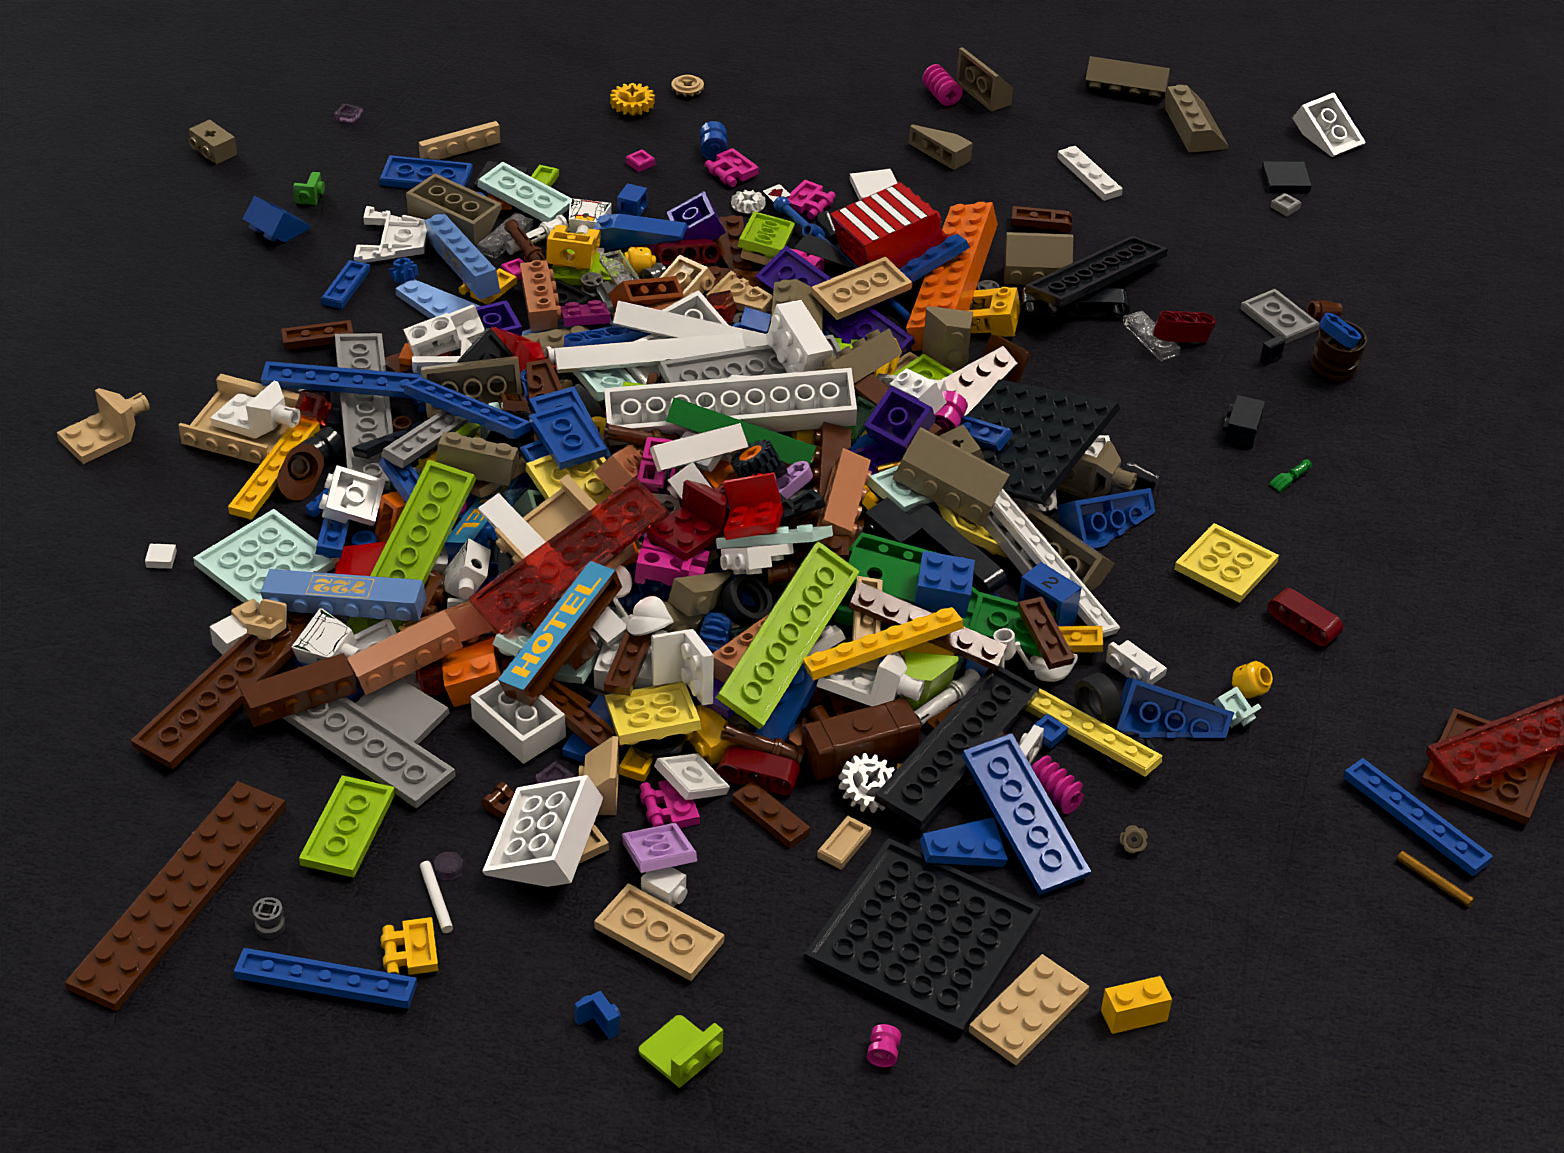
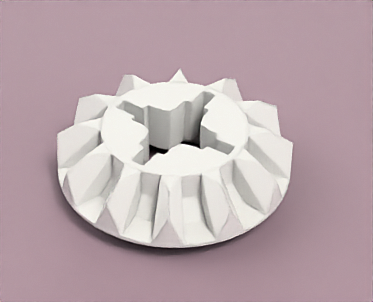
M754 190L738 191L736 195L732 196L731 205L738 212L752 214L753 211L759 212L765 207V197L760 192L755 193Z

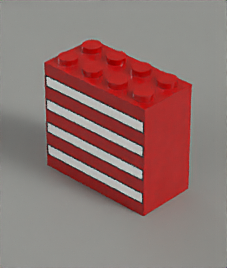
M901 182L830 213L841 251L858 267L887 257L900 269L907 265L911 259L922 256L929 248L940 245L946 239V235L940 226L942 219L937 210L934 211L927 202L922 201L919 195H915L909 187L907 188Z

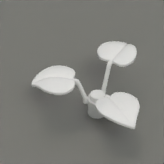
M621 565L614 569L622 588L612 601L623 616L621 620L627 625L626 628L632 635H646L674 622L665 604L660 598L655 596H649L640 600L634 606L633 614L628 615L619 603L618 598L628 595L632 587V577L629 571ZM590 629L588 634L597 644V635Z
M1002 628L993 635L994 640L1007 645L999 666L1004 668V660H1010L1017 650L1027 668L1034 670L1035 677L1042 681L1055 682L1064 679L1078 659L1077 654H1073L1075 657L1073 664L1049 670L1044 659L1033 655L1029 662L1021 649L1020 642H1015V634L1011 629Z

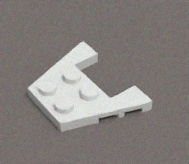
M366 206L363 217L364 225H384L385 227L379 246H356L354 261L367 263L424 254L428 238L424 219L403 215L401 218L391 215L390 211L386 210V212L381 213L375 211L374 207Z

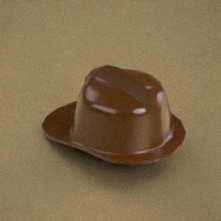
M299 444L289 451L277 477L278 487L286 498L294 501L303 500L311 494L324 467V458L320 450L310 444Z

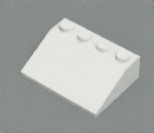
M584 775L517 787L482 872L484 875L546 887L571 883L603 801V796L589 776Z

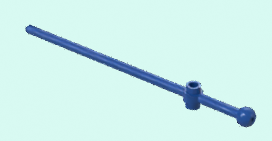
M780 196L774 200V209L778 213H785L802 228L804 236L809 234L826 240L839 251L825 238V232L821 227L816 224H809L790 207L788 198ZM892 297L883 301L908 323L911 314Z

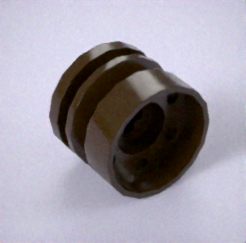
M1349 321L1345 322L1361 335V339L1355 348H1348L1320 328L1310 362L1315 372L1329 380L1344 381L1354 377L1365 351L1367 335L1363 329Z

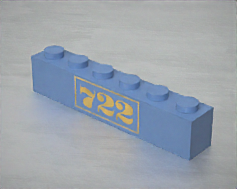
M445 213L437 214L430 219L424 220L429 244L479 300L501 293L495 267Z
M269 569L260 591L262 599L286 603L287 612L316 614L321 608L331 615L402 621H419L427 599L423 580Z

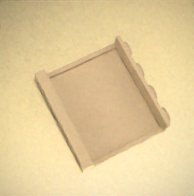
M220 374L216 379L217 393L190 425L179 424L181 443L261 464L289 427L279 424L274 430L255 439L212 426L210 417L235 395L241 393L255 398L267 387L259 383ZM281 389L285 406L299 409L301 418L306 419L309 415L307 396Z
M568 474L560 479L562 488L523 517L547 543L588 514L620 546V552L604 562L603 566L615 569L635 554L631 538ZM498 527L494 529L498 538L496 544L503 553L509 552L513 556L511 559L519 570L525 569L529 573L527 575L529 580H532L537 586H541L545 593L555 603H558L562 597L559 591Z

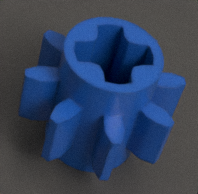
M409 258L395 260L394 268L389 269L391 279H394V282H398L399 285L414 280L415 276L419 275L417 264H414V261H410Z

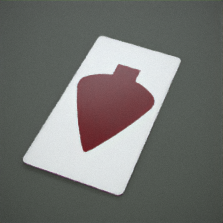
M780 184L763 191L773 202L780 196H790Z

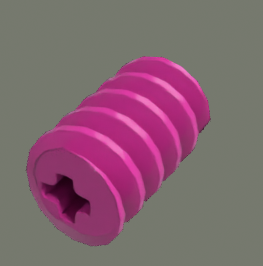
M939 64L931 65L926 69L922 77L924 86L942 105L950 106L957 103L963 93L958 83Z
M1046 755L1031 767L1053 805L1060 808L1063 814H1069L1076 810L1083 801L1084 794L1081 793L1083 784L1079 781L1075 782L1073 775L1067 776V770L1059 769V764L1057 762L1051 763V757Z

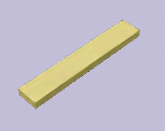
M1039 689L1038 696L1026 708V711L1040 719L1046 714L1052 716L1068 727L1067 734L1145 777L1162 763L1161 754L1042 689Z

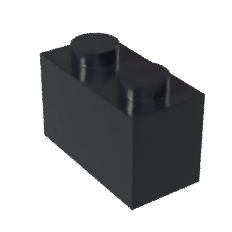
M1237 395L1235 404L1230 403L1227 417L1223 424L1222 431L1226 432L1225 442L1253 448L1265 401Z
M887 497L865 512L863 529L867 534L916 547L921 542L923 527Z

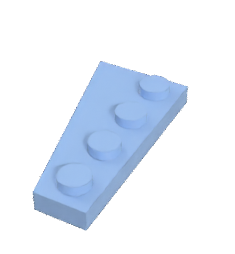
M415 279L395 288L396 296L430 319L445 313L455 312L472 304L475 307H480V305Z

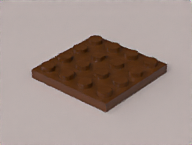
M1454 708L1420 785L1528 825L1559 746Z

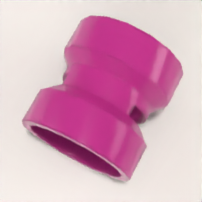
M880 1024L874 1026L871 1032V1044L868 1047L867 1059L878 1067L894 1066L897 1062V1048L900 1045L901 1033L896 1027Z

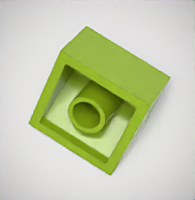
M905 651L903 661L907 666L905 674L918 680H924L925 683L918 701L903 695H897V699L906 697L911 708L917 710L946 690L947 685L953 679L958 656Z

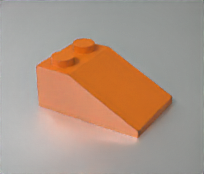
M496 634L481 637V639L471 643L463 642L462 648L443 657L444 686L454 707L471 703L470 696L500 678L502 671L499 667L501 660L499 648L492 645Z

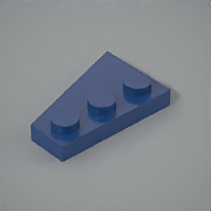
M804 663L799 668L765 725L758 729L751 724L761 736L770 739L779 737L785 742L789 732L793 733L797 725L795 721L801 710L806 709L818 683V679L813 680L804 667Z
M994 817L923 833L920 839L926 863L1004 867L1008 861Z

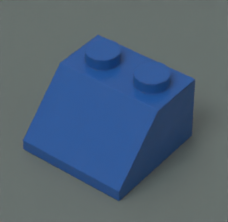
M254 196L242 218L250 223V229L261 233V231L265 232L263 236L273 242L276 239L287 242L307 231L311 226L286 210L257 196Z

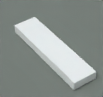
M741 423L654 445L650 448L657 472L684 466L691 462L695 463L748 448V444Z

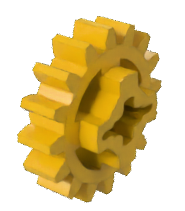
M634 83L629 84V86L623 84V87L616 86V90H612L610 104H612V108H616V112L623 111L624 115L627 113L632 116L636 113L642 115V111L649 112V108L653 109L655 94H653V90H649L648 86L642 87V84L637 86Z

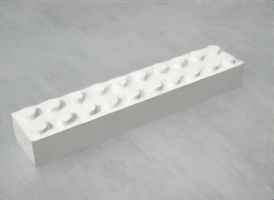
M851 368L604 388L607 423L649 432L658 429L661 433L671 435L678 433L680 438L685 431L695 434L698 432L666 422L674 397L773 432L819 429L823 422L842 427L855 426L857 419V406ZM609 440V446L631 444Z

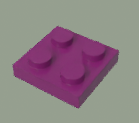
M593 300L584 305H579L577 302H569L565 306H560L564 327L611 323L610 312L606 303H602V301Z

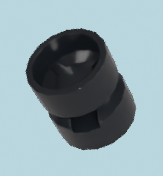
M328 426L316 432L313 437L299 443L310 444L320 450L324 458V465L344 452V444L340 435Z

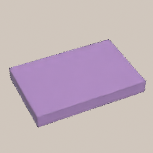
M676 823L622 834L623 845L641 873L697 862L696 851Z

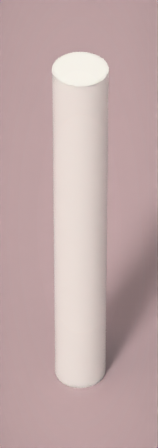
M424 861L420 864V869L442 932L449 933L453 930V926L432 865L429 861Z

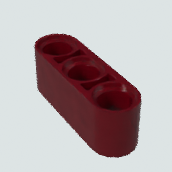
M707 238L658 243L654 249L657 259L667 266H670L679 255L699 264L717 262L722 254L720 247L713 240ZM712 246L713 252L710 255H705L706 249ZM687 248H692L689 256L683 255ZM666 249H670L671 252L669 256L663 258V251Z
M1162 311L1152 334L1162 341L1204 343L1208 341L1216 324V319L1212 315L1203 312Z
M1284 589L1268 603V611L1271 616L1319 646L1328 645L1343 631L1344 626L1340 618L1294 589Z
M730 745L726 747L716 771L723 780L745 786L754 781L767 792L789 795L793 791L801 769L794 760L737 745Z

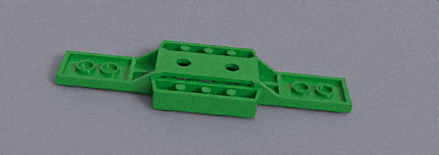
M861 532L853 545L849 547L850 559L847 562L860 571L857 576L870 578L867 575L868 572L878 571L882 575L880 580H883L882 592L914 605L923 551H933ZM772 561V565H779L776 561ZM762 568V573H759V574H748V575H754L755 577H757V578H759L760 580L764 581L763 568ZM855 580L850 586L853 591L855 589ZM787 582L773 583L784 587L788 585ZM972 586L966 618H962L964 627L994 639L993 635L997 630L1002 628L1011 629L1015 634V642H1020L1024 653L1043 658L1017 610L1018 602L979 592ZM847 591L834 612V622L853 627V610L848 607L854 592ZM881 622V631L891 627Z

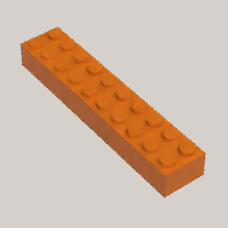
M977 202L968 205L956 204L950 207L942 230L946 238L959 234L967 240L970 248L925 275L906 327L907 333L914 337L915 343L911 346L912 351L922 350L927 306L969 311L974 291L977 288L998 225L993 202Z

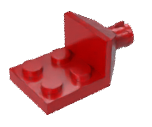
M491 327L508 349L518 357L520 374L526 369L527 362L546 359L539 342L497 327ZM553 365V368H554L556 374H558V373H557L556 366Z
M775 472L767 474L757 473V475L752 474L749 477L723 482L730 507V514L724 528L726 540L778 531L784 510Z

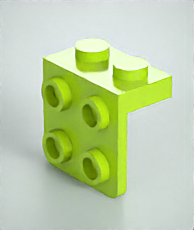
M677 1015L639 1046V1055L681 1088L723 1052V1029L716 1023H713L702 1032L684 1016Z

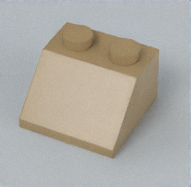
M612 736L585 754V765L579 766V776L588 775L603 796V801L597 815L616 816L619 747L618 736Z

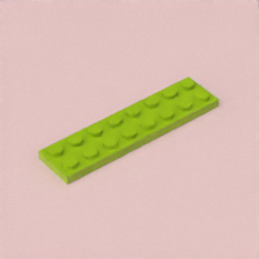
M428 459L370 576L423 580L425 585L476 481L475 475ZM349 617L346 626L355 635L385 619ZM390 619L397 633H399L397 626L407 622Z
M816 541L715 698L755 727L761 729L803 664V658L808 656L860 571L819 541Z

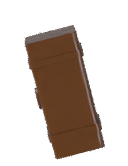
M906 697L873 707L860 702L863 709L829 717L823 705L812 708L809 715L814 722L804 724L802 746L805 748L803 757L815 781L829 777H838L846 762H850L855 755L860 759L863 753H866L868 759H872L875 754L878 758L877 761L880 763L883 760H899L904 756L911 755L918 747L921 725Z

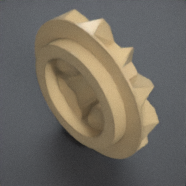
M682 75L672 81V91L676 92L677 95H684V97L687 95L693 97L694 94L699 95L704 90V82L699 77L693 75Z

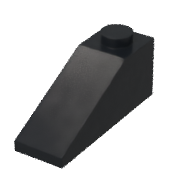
M805 234L794 247V249L807 253L808 256L814 255L823 258L825 262L823 273L830 278L855 269V265L831 244L818 237Z

